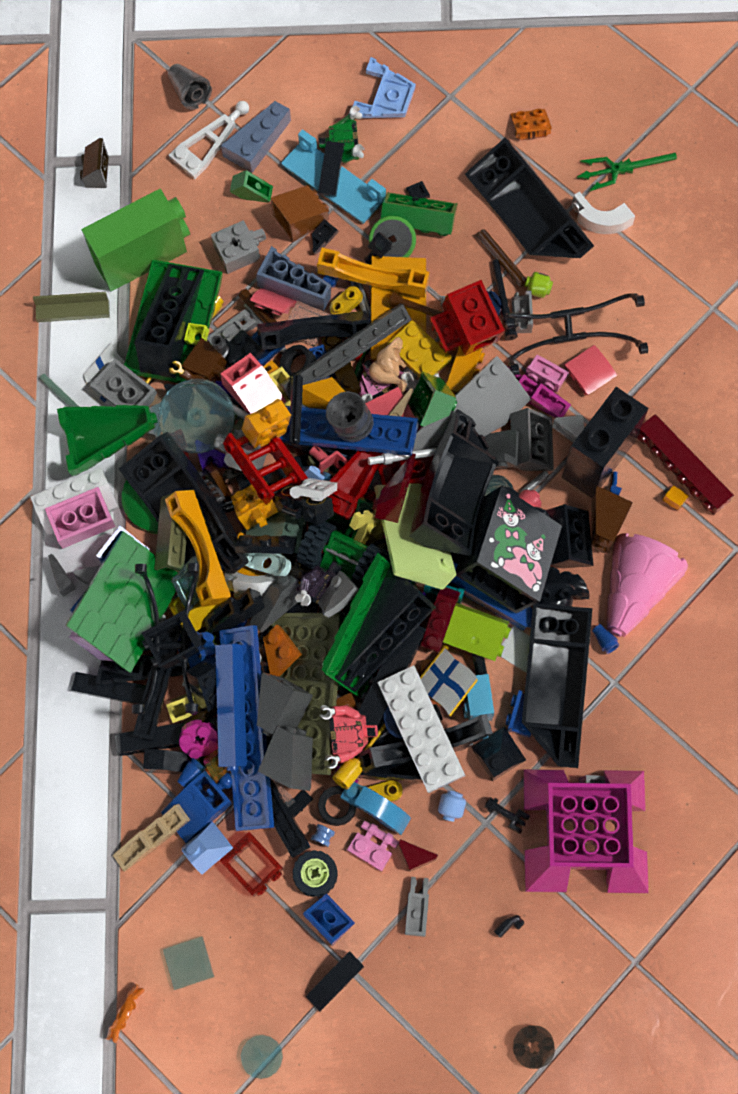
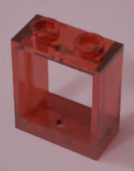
M250 832L241 838L233 846V849L220 859L222 864L253 897L256 895L260 897L268 889L266 885L271 881H277L283 874L281 872L283 867ZM252 843L275 867L254 889L230 865Z

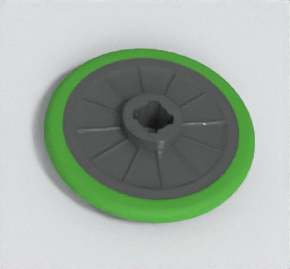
M386 216L373 225L369 234V244L378 232H381L387 238L395 236L397 240L390 246L391 250L384 256L409 257L412 254L416 245V234L412 225L407 220L398 216Z

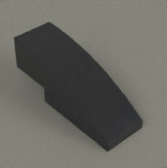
M248 588L238 598L230 597L204 619L207 632L214 635L220 633L221 630L235 627L264 609L265 606L260 592Z
M349 951L306 995V998L321 1012L364 968L363 964Z

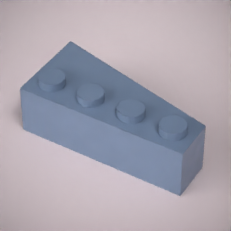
M274 101L221 145L223 157L253 173L290 123V109Z

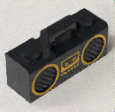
M289 484L274 495L277 511L297 519L301 517L304 521L320 525L334 516L332 498L326 497L322 501L311 500V497L306 496L293 498L290 495V489L296 485Z

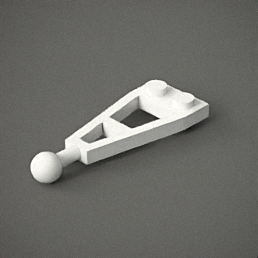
M239 101L236 104V110L229 117L226 114L222 115L183 141L169 154V158L193 179H196L209 166L220 150L221 145L235 128L236 124L234 121L240 115H246L249 112V104L246 101ZM226 124V128L219 137L213 133L214 130ZM207 136L214 142V145L202 161L188 148Z

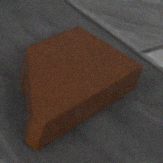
M209 464L205 467L206 471L220 488L225 499H230L232 496L230 490L218 470L212 464Z

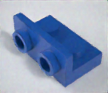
M519 690L517 695L513 694L510 705L514 707L512 714L508 713L505 725H509L507 731L530 738V731L522 723L524 694H522L523 691Z

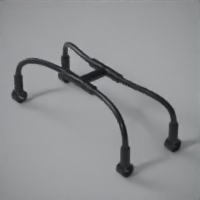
M628 293L590 307L565 309L550 312L549 314H505L503 321L505 322L506 329L514 328L513 318L556 319L564 317L566 335L555 336L552 339L534 343L515 353L509 359L508 367L513 375H519V366L514 363V360L529 350L550 343H564L586 339L587 337L606 336L629 340L635 343L640 354L648 353L647 342L643 343L641 340L625 334L613 332L573 333L571 316L584 314V312L593 311L627 298H632L635 301L636 307L645 306L644 296L637 293Z
M198 563L187 564V573L193 575L185 605L187 615H189L199 574ZM135 564V573L143 577L148 589L156 626L159 624V613L155 595L147 576V565ZM182 626L181 641L161 642V635L153 638V643L159 655H161L160 653L163 649H181V652L189 649V636L184 626ZM187 658L181 661L184 686L189 702L185 704V713L195 715L198 713V704H195L185 672L187 670ZM154 666L152 683L145 704H133L132 714L142 716L147 711L154 695L159 667L155 668Z

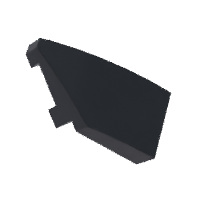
M325 219L311 233L314 254L320 252L321 248H324L339 232L338 229Z

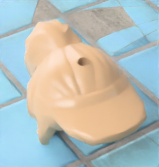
M396 337L386 348L379 352L377 360L369 367V373L374 381L382 384H396L401 393L406 390L407 383L398 378L400 375L399 365L405 368L406 364H404L399 355L403 341L400 337Z

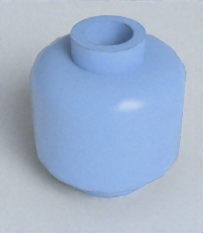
M448 790L447 793L441 795L438 812L443 815V819L454 822L455 818L463 817L466 799L463 798L462 793Z

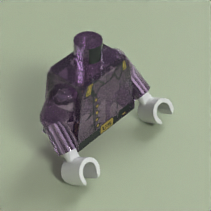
M334 561L327 570L316 566L313 570L302 576L301 583L296 588L300 594L296 595L295 600L301 602L302 606H308L311 601L318 604L317 602L331 584L333 577L343 567ZM343 611L337 612V613L343 614V622H344V620H345V618H346L345 613H344Z

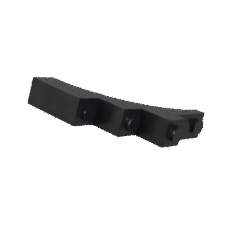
M487 714L479 715L471 720L444 729L454 752L462 751L472 746L474 742L493 734ZM405 741L371 747L359 753L363 773L401 768L414 762Z

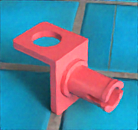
M313 446L309 451V454L319 462L318 469L321 473L331 465L340 470L342 468L340 460L344 464L348 462L339 451L327 455L319 446Z

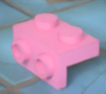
M536 355L532 363L527 366L525 375L534 382L542 383L551 391L558 392L569 372Z

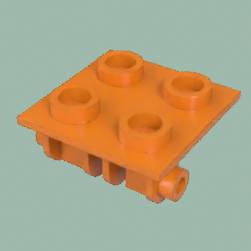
M538 108L531 111L511 113L516 130V139H528V133L531 139L532 132H534V137L537 138V131L538 137H546L548 134H551L552 126L545 109Z

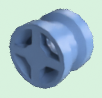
M317 824L316 832L310 839L325 847H329V840L335 835V832L323 825Z

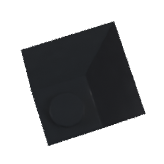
M505 727L471 747L492 781L526 761Z

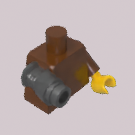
M214 336L212 338V347L201 337L182 366L180 362L174 361L173 364L178 367V370L169 368L170 372L173 374L179 373L182 378L193 384L214 382L217 376L221 378V373L226 370L224 367L227 363L225 357L229 351L226 346V340L221 336Z

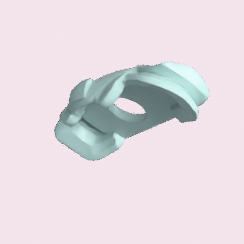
M245 553L249 560V563L245 566L275 576H286L291 570V562L282 554ZM270 558L272 560L270 567L264 568V561Z

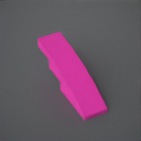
M514 375L530 396L531 400L528 403L555 418L563 417L570 408V403L542 383L538 385L526 375Z

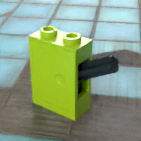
M457 603L443 643L471 652L476 675L488 674L485 658L495 661L497 656L501 657L505 647L501 645L503 638H508L511 628L508 627L509 621Z

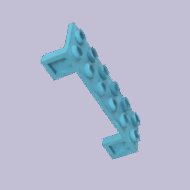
M302 129L298 134L299 144L282 161V166L318 191L324 153L317 149L316 138ZM341 166L337 197H325L364 224L383 203L386 197V188L373 179L366 184Z

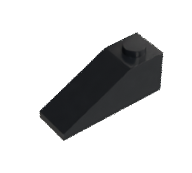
M145 749L143 769L146 773L181 774L188 761H191L192 758L185 752ZM207 756L196 759L205 768L207 767Z

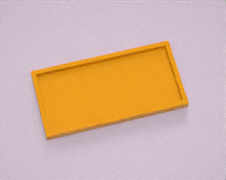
M372 256L371 265L389 269L408 270L415 268L426 271V258L387 256L380 258L379 256ZM371 286V323L394 308L388 305L393 290ZM398 292L401 293L404 299L426 306V295L424 298ZM405 307L411 321L413 320L426 332V314ZM408 323L372 346L370 360L376 361L379 352L386 348L387 343Z

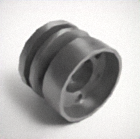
M350 391L341 392L334 396L327 405L326 417L338 437L342 440L358 442L366 438L371 432L374 425L373 416L362 397L357 393Z

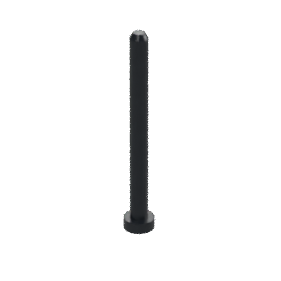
M494 259L492 266L504 316L510 313L500 264L497 259ZM513 328L506 329L504 334L505 340H514L518 337L517 331L513 330Z

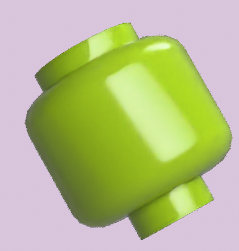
M534 272L531 277L527 276L525 287H528L527 291H531L532 296L544 298L550 294L553 281H550L549 275Z

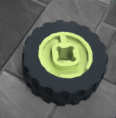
M316 850L305 852L304 855L300 856L297 862H295L292 872L297 888L305 895L311 897H321L324 894H328L334 888L338 876L334 860L328 854Z

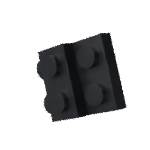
M242 329L230 342L225 339L226 346L229 349L225 357L227 361L225 368L228 369L249 353L258 361L266 352Z

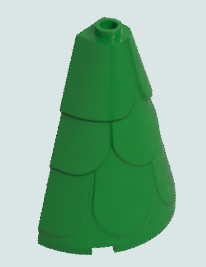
M138 405L58 408L59 424L66 434L69 455H66L68 472L72 476H77L104 459L111 457L126 445L130 446L156 427L155 423H158L155 412H151L148 406Z

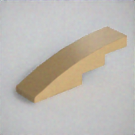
M179 804L174 805L162 817L157 818L146 829L138 832L113 857L124 872L189 822V817Z

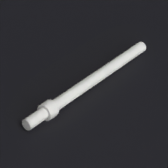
M437 448L417 450L412 453L416 454V458L434 456ZM382 453V456L368 457V464L383 463L387 465L395 461L407 460L410 456Z

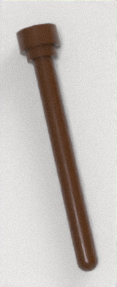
M395 291L392 292L388 304L396 307L401 303L404 307L430 316L442 313L433 308L404 299L401 293Z

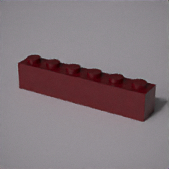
M656 414L642 424L637 436L638 440L642 444H646L650 448L652 455L659 458L663 462L664 467L676 475L678 482L685 485L689 489L690 494L702 502V506L707 512L715 515L732 500L734 494Z

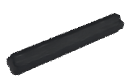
M300 374L292 376L291 418L289 424V442L292 445L300 443L303 377Z

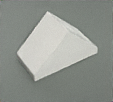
M583 415L557 417L552 427L571 442H574L584 429Z

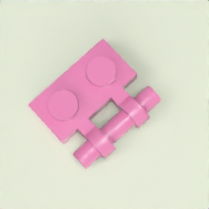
M364 821L361 828L367 831L365 837L357 833L347 851L382 872L392 856V853L387 851L386 848L388 845L396 848L399 841L393 838L394 835L389 832L386 834L378 829L376 824ZM373 835L383 841L380 846L371 841Z

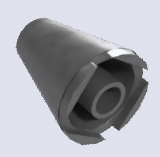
M174 64L169 68L168 77L181 103L187 109H198V105L201 103L205 104L209 100L212 87L208 79L181 64Z

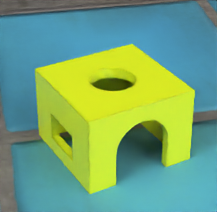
M188 323L184 341L188 345L196 346L199 340L195 339L197 334H201L202 338L207 341L208 327L206 325Z

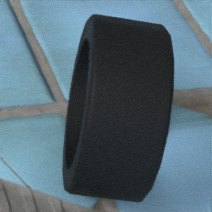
M293 345L283 353L280 359V368L283 367L290 377L299 372L292 373L290 370L291 364L296 357L300 355L306 356V362L299 371L316 361L315 355L305 346Z
M340 786L330 787L325 790L318 802L321 817L328 824L334 826H341L350 822L357 808L349 803L348 812L340 818L332 817L327 813L325 805L328 798L336 794L342 795L345 790Z

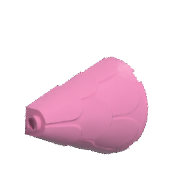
M628 533L619 534L613 544L610 594L608 595L607 629L617 637H625L685 575L688 568L686 560L684 558L680 560L677 557L678 552L659 541L638 534H634L633 537H628Z

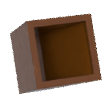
M597 486L591 501V544L597 551L609 553L633 502Z

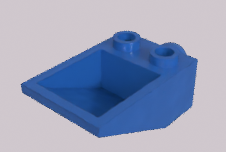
M203 771L161 811V814L164 815L176 804L182 807L190 821L180 828L177 833L185 843L189 842L233 805L222 791L224 788L229 789L232 787L231 773H223L216 784L209 774ZM204 785H210V789L203 791ZM217 800H222L219 806L215 805Z

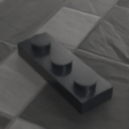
M287 535L239 536L235 544L236 553L293 554L297 545V539Z

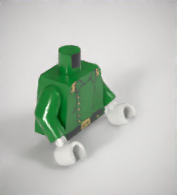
M358 106L351 107L348 115L328 127L329 137L319 138V148H325L326 141L345 144L343 163L359 160V158L364 157V153L361 151L365 150V148L358 144L357 123L354 121V118H362V114L358 112L360 111Z

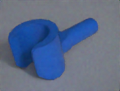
M614 471L610 492L619 496L622 488L616 486L618 472Z

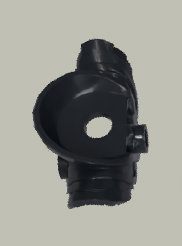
M550 567L539 604L572 606L573 597L589 599L590 594L587 584L579 574L574 575L569 571L560 573L557 568Z

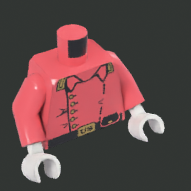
M326 705L320 707L321 710H327L325 715L320 716L325 720L329 719L332 752L336 754L335 757L327 755L324 760H333V763L326 767L333 769L338 763L353 759L368 744V737L378 736L377 725H366L365 715H360L359 711L350 706H332L331 709Z

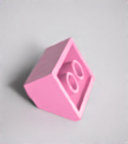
M99 487L45 508L57 541L62 549L116 527Z

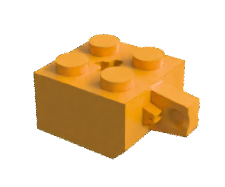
M277 398L272 403L245 416L242 431L254 448L259 445L263 447L270 442V439L275 436L279 438L287 432L291 414L283 402Z
M252 484L231 496L237 517L246 530H250L258 524L261 528L268 524V518L280 512L277 511L275 497H273L268 505H265L263 500L258 497Z

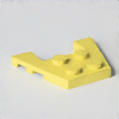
M364 510V514L360 512L354 513L349 525L354 530L358 529L354 540L369 546L384 536L382 521L375 518L376 510L374 512Z

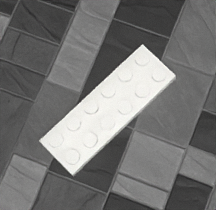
M413 665L379 681L380 689L427 792L431 793L465 777L466 775L415 666Z

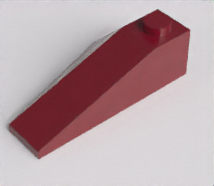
M412 453V456L405 461L381 490L379 498H375L373 509L376 510L375 518L398 523L414 469L416 454Z

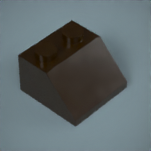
M99 138L87 145L84 154L81 156L83 170H80V180L83 181L85 188H107L109 155L104 139Z

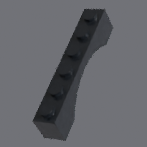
M366 311L257 324L258 342L262 350L281 348L294 341L312 337L337 336L350 338L369 325L371 319Z

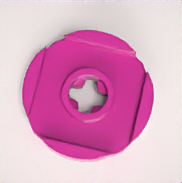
M202 720L190 721L181 729L179 745L192 759L207 756L218 749V729L210 722L207 724L202 722ZM196 736L204 737L201 741H196Z

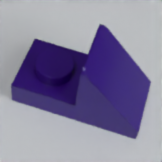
M196 441L195 446L203 471L206 470L205 467L211 462L220 469L223 467L228 470L229 466L224 461L225 454Z

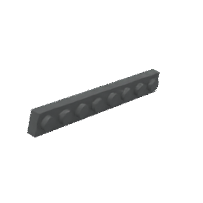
M400 303L295 375L300 374L303 377V385L327 378L411 321L404 305ZM292 377L280 384L290 401Z

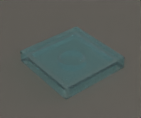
M203 937L163 949L174 990L215 977Z

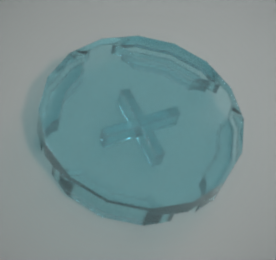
M265 1035L255 1036L248 1040L241 1053V1062L245 1071L252 1077L259 1079L274 1075L281 1067L283 1060L282 1048L279 1043L272 1037Z

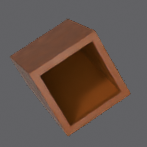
M308 185L271 198L273 216L292 242L317 228L324 219L326 221L329 220L327 205L320 202L317 192L311 190Z

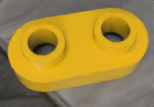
M355 286L348 287L331 302L330 312L333 315L350 313L361 303L363 299L362 292Z
M394 780L368 787L391 802L399 800L403 793L401 784ZM395 787L397 791L391 794L389 789Z

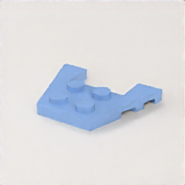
M370 57L366 74L382 78L373 105L354 101L353 106L360 108L358 112L362 114V118L405 117L416 84L399 73L395 74L389 70V67L379 64L375 58Z

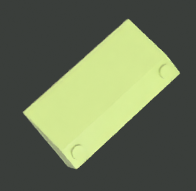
M419 483L409 484L398 523L381 519L393 574L443 590L456 576L451 552L425 547L409 537L417 500L422 488V484ZM376 485L374 487L376 498H379L380 492L385 485Z

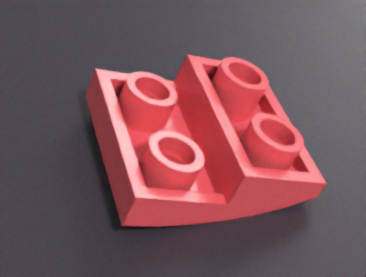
M263 288L256 291L250 301L255 302L254 306L264 310L265 307L271 308L272 313L282 316V313L288 314L290 307L295 308L297 302Z
M595 345L564 364L573 380L577 381L585 396L617 376L608 360Z

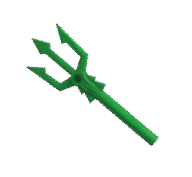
M670 153L631 162L628 158L626 161H620L619 163H614L608 157L579 160L591 166L593 163L605 161L610 168L594 172L585 171L577 178L589 180L593 176L606 173L612 174V180L601 184L597 182L589 190L590 192L615 184L619 173L625 174L627 172L633 174V169L676 160L677 155L676 153Z

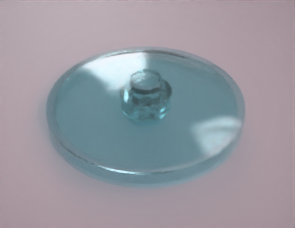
M191 379L175 385L166 393L159 407L158 421L162 433L168 432L182 451L204 453L216 448L214 443L218 434L228 435L231 433L234 425V408L230 397L220 386L208 380Z

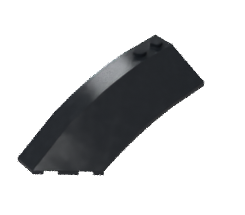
M506 137L465 173L466 177L500 216L529 255L582 258L594 247V244L574 218Z
M459 409L454 412L428 468L417 500L409 537L425 547L470 556L483 500L496 465L499 462L487 450L489 445L483 435L477 433L474 428L476 426L474 420Z
M168 432L159 435L119 468V471L145 503L158 524L160 503L163 496L175 491L194 490L222 571L234 574L249 563L245 553H236L235 544L238 537L217 499L194 465ZM188 536L186 538L184 566H187L188 563H198L196 552Z
M537 603L533 605L522 723L557 766L578 768L593 608Z

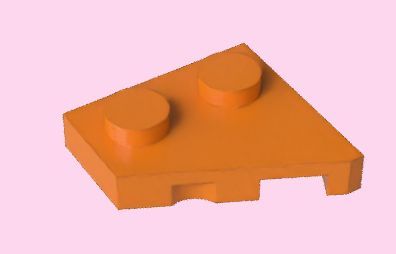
M276 625L263 638L269 672L272 675L281 676L302 655L279 625Z

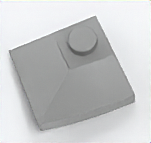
M339 571L317 602L323 611V615L329 618L339 612L356 596L359 588L346 574Z

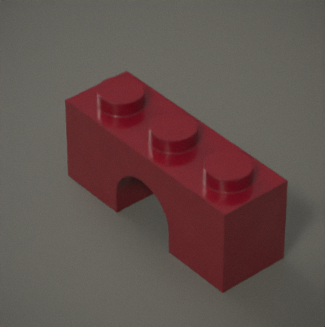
M447 587L443 590L440 589L434 604L436 608L431 613L421 646L440 652L461 592Z

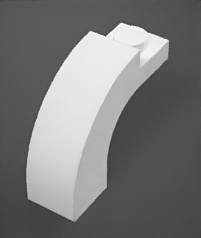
M580 191L573 196L572 207L578 213L577 222L587 230L599 234H615L633 225L635 215L625 203L611 211H600L592 207Z
M225 572L226 584L229 591L234 592V598H238L248 588L260 592L263 600L271 584L280 577L271 574L248 576L238 572L234 574ZM292 572L288 573L290 576L294 577Z

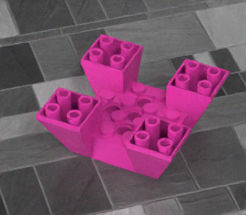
M524 769V810L547 811V846L525 850V892H567L570 869L606 870L607 893H649L647 851L633 846L632 811H646L644 771L604 770L605 783H569L564 770ZM590 801L594 809L587 810L584 807V802ZM564 822H571L574 829L567 831L564 828ZM591 822L594 825V831L586 830L584 823ZM605 823H613L615 830L612 832L608 831ZM586 842L594 845V852H588L585 849Z

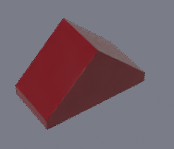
M399 840V848L409 872L436 861L438 854L404 840Z

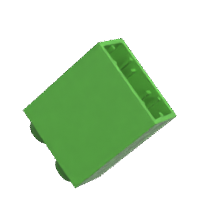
M160 188L81 229L93 262L111 292L148 273L152 259L169 262L187 252L184 238L190 235V231L183 219L186 217L185 212L176 197L167 200Z

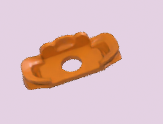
M137 983L128 991L127 998L112 1026L108 1028L106 1040L112 1039L113 1043H117L120 1030L126 1027V1021L129 1019L132 1010L136 1008L134 1000H137L145 991L144 988H139Z

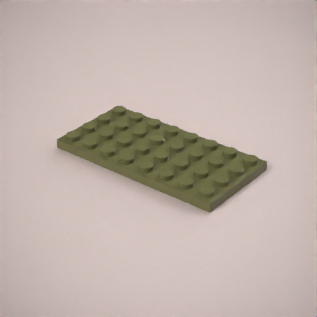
M285 613L269 626V632L276 625L281 626L302 653L280 677L287 679L313 695L298 725L299 728L307 731L306 735L313 738L312 774L331 775V769L326 766L332 764V759L324 760L327 755L332 756L333 753L329 719L325 720L320 716L327 713V710H321L320 707L326 705L331 709L332 706H336L338 683L327 676L321 669L324 659L335 642L334 637L343 623V614L336 613L329 618L323 615V613ZM266 735V736H267V748H268V746H269V744H270V742H271L272 737Z

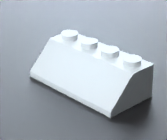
M102 468L30 496L48 537L55 533L45 508L99 487L109 511L119 508Z

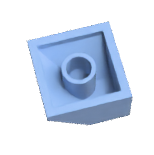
M213 821L181 848L190 863L201 874H204L233 849L232 845Z

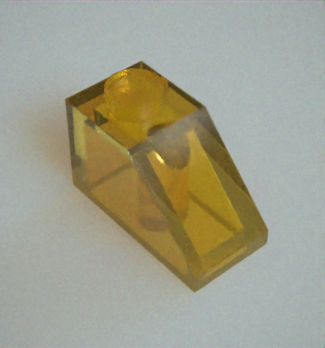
M218 749L201 758L215 782L228 772L227 767H219Z

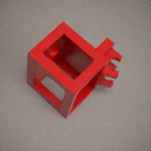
M482 280L448 293L442 304L444 312L429 319L433 332L436 331L441 341L439 346L443 348L445 353L461 347L464 356L498 342L505 332Z

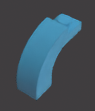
M356 782L348 790L345 789L340 796L342 800L368 813L386 828L399 835H402L411 820V817L394 803Z

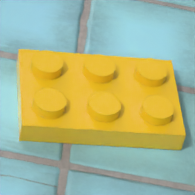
M413 320L386 345L388 346L396 337H400L403 341V346L399 353L400 358L418 377H420L422 371L435 376L452 360V356L448 352L445 353L443 348H440L439 344Z

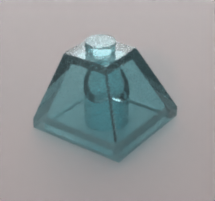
M192 557L171 580L184 608L193 578L191 573H187V564L198 563L196 557ZM195 586L194 594H193V597H192V601H191V605H190V610H191V609L198 603V601H199V598H198V595H197V592H196V586Z

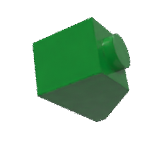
M247 170L234 175L230 187V192L243 200L266 203L270 202L273 190L272 185Z

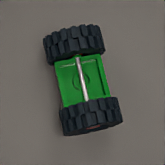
M326 521L320 525H310L298 549V563L315 571L322 567L330 572H333L335 566L338 565L342 568L341 572L346 574L359 589L364 582L362 579L377 553L390 563L389 552L374 544H370V546L364 545L337 532V527Z

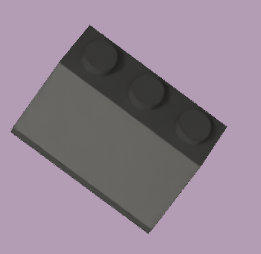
M530 408L511 413V430L519 432L517 466L514 468L522 471H553L552 417Z

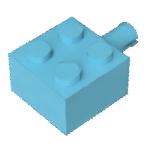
M489 674L475 675L478 681L464 698V718L471 720L479 715L487 714L489 721H492L494 707Z

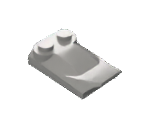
M115 358L111 363L105 364L91 379L92 383L90 384L94 390L114 406L138 405L149 407L157 394V391Z

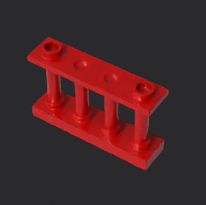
M229 433L223 442L225 450L231 454L265 505H268L275 495L273 492L289 484L299 486L308 478L280 437L277 438L275 436L270 439L267 445L248 455L241 447L249 442L246 436L235 439L233 434ZM268 453L276 460V462L260 470H257L251 462ZM279 468L282 469L287 477L268 486L263 476Z

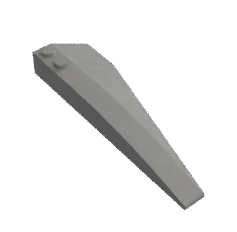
M496 356L455 394L457 405L449 416L427 426H422L417 431L413 451L437 448L457 409L471 417L476 423L474 428L477 433L485 437L504 426L511 419V413L521 410L531 400L530 396L510 369ZM378 469L368 487L374 492V487L381 485Z

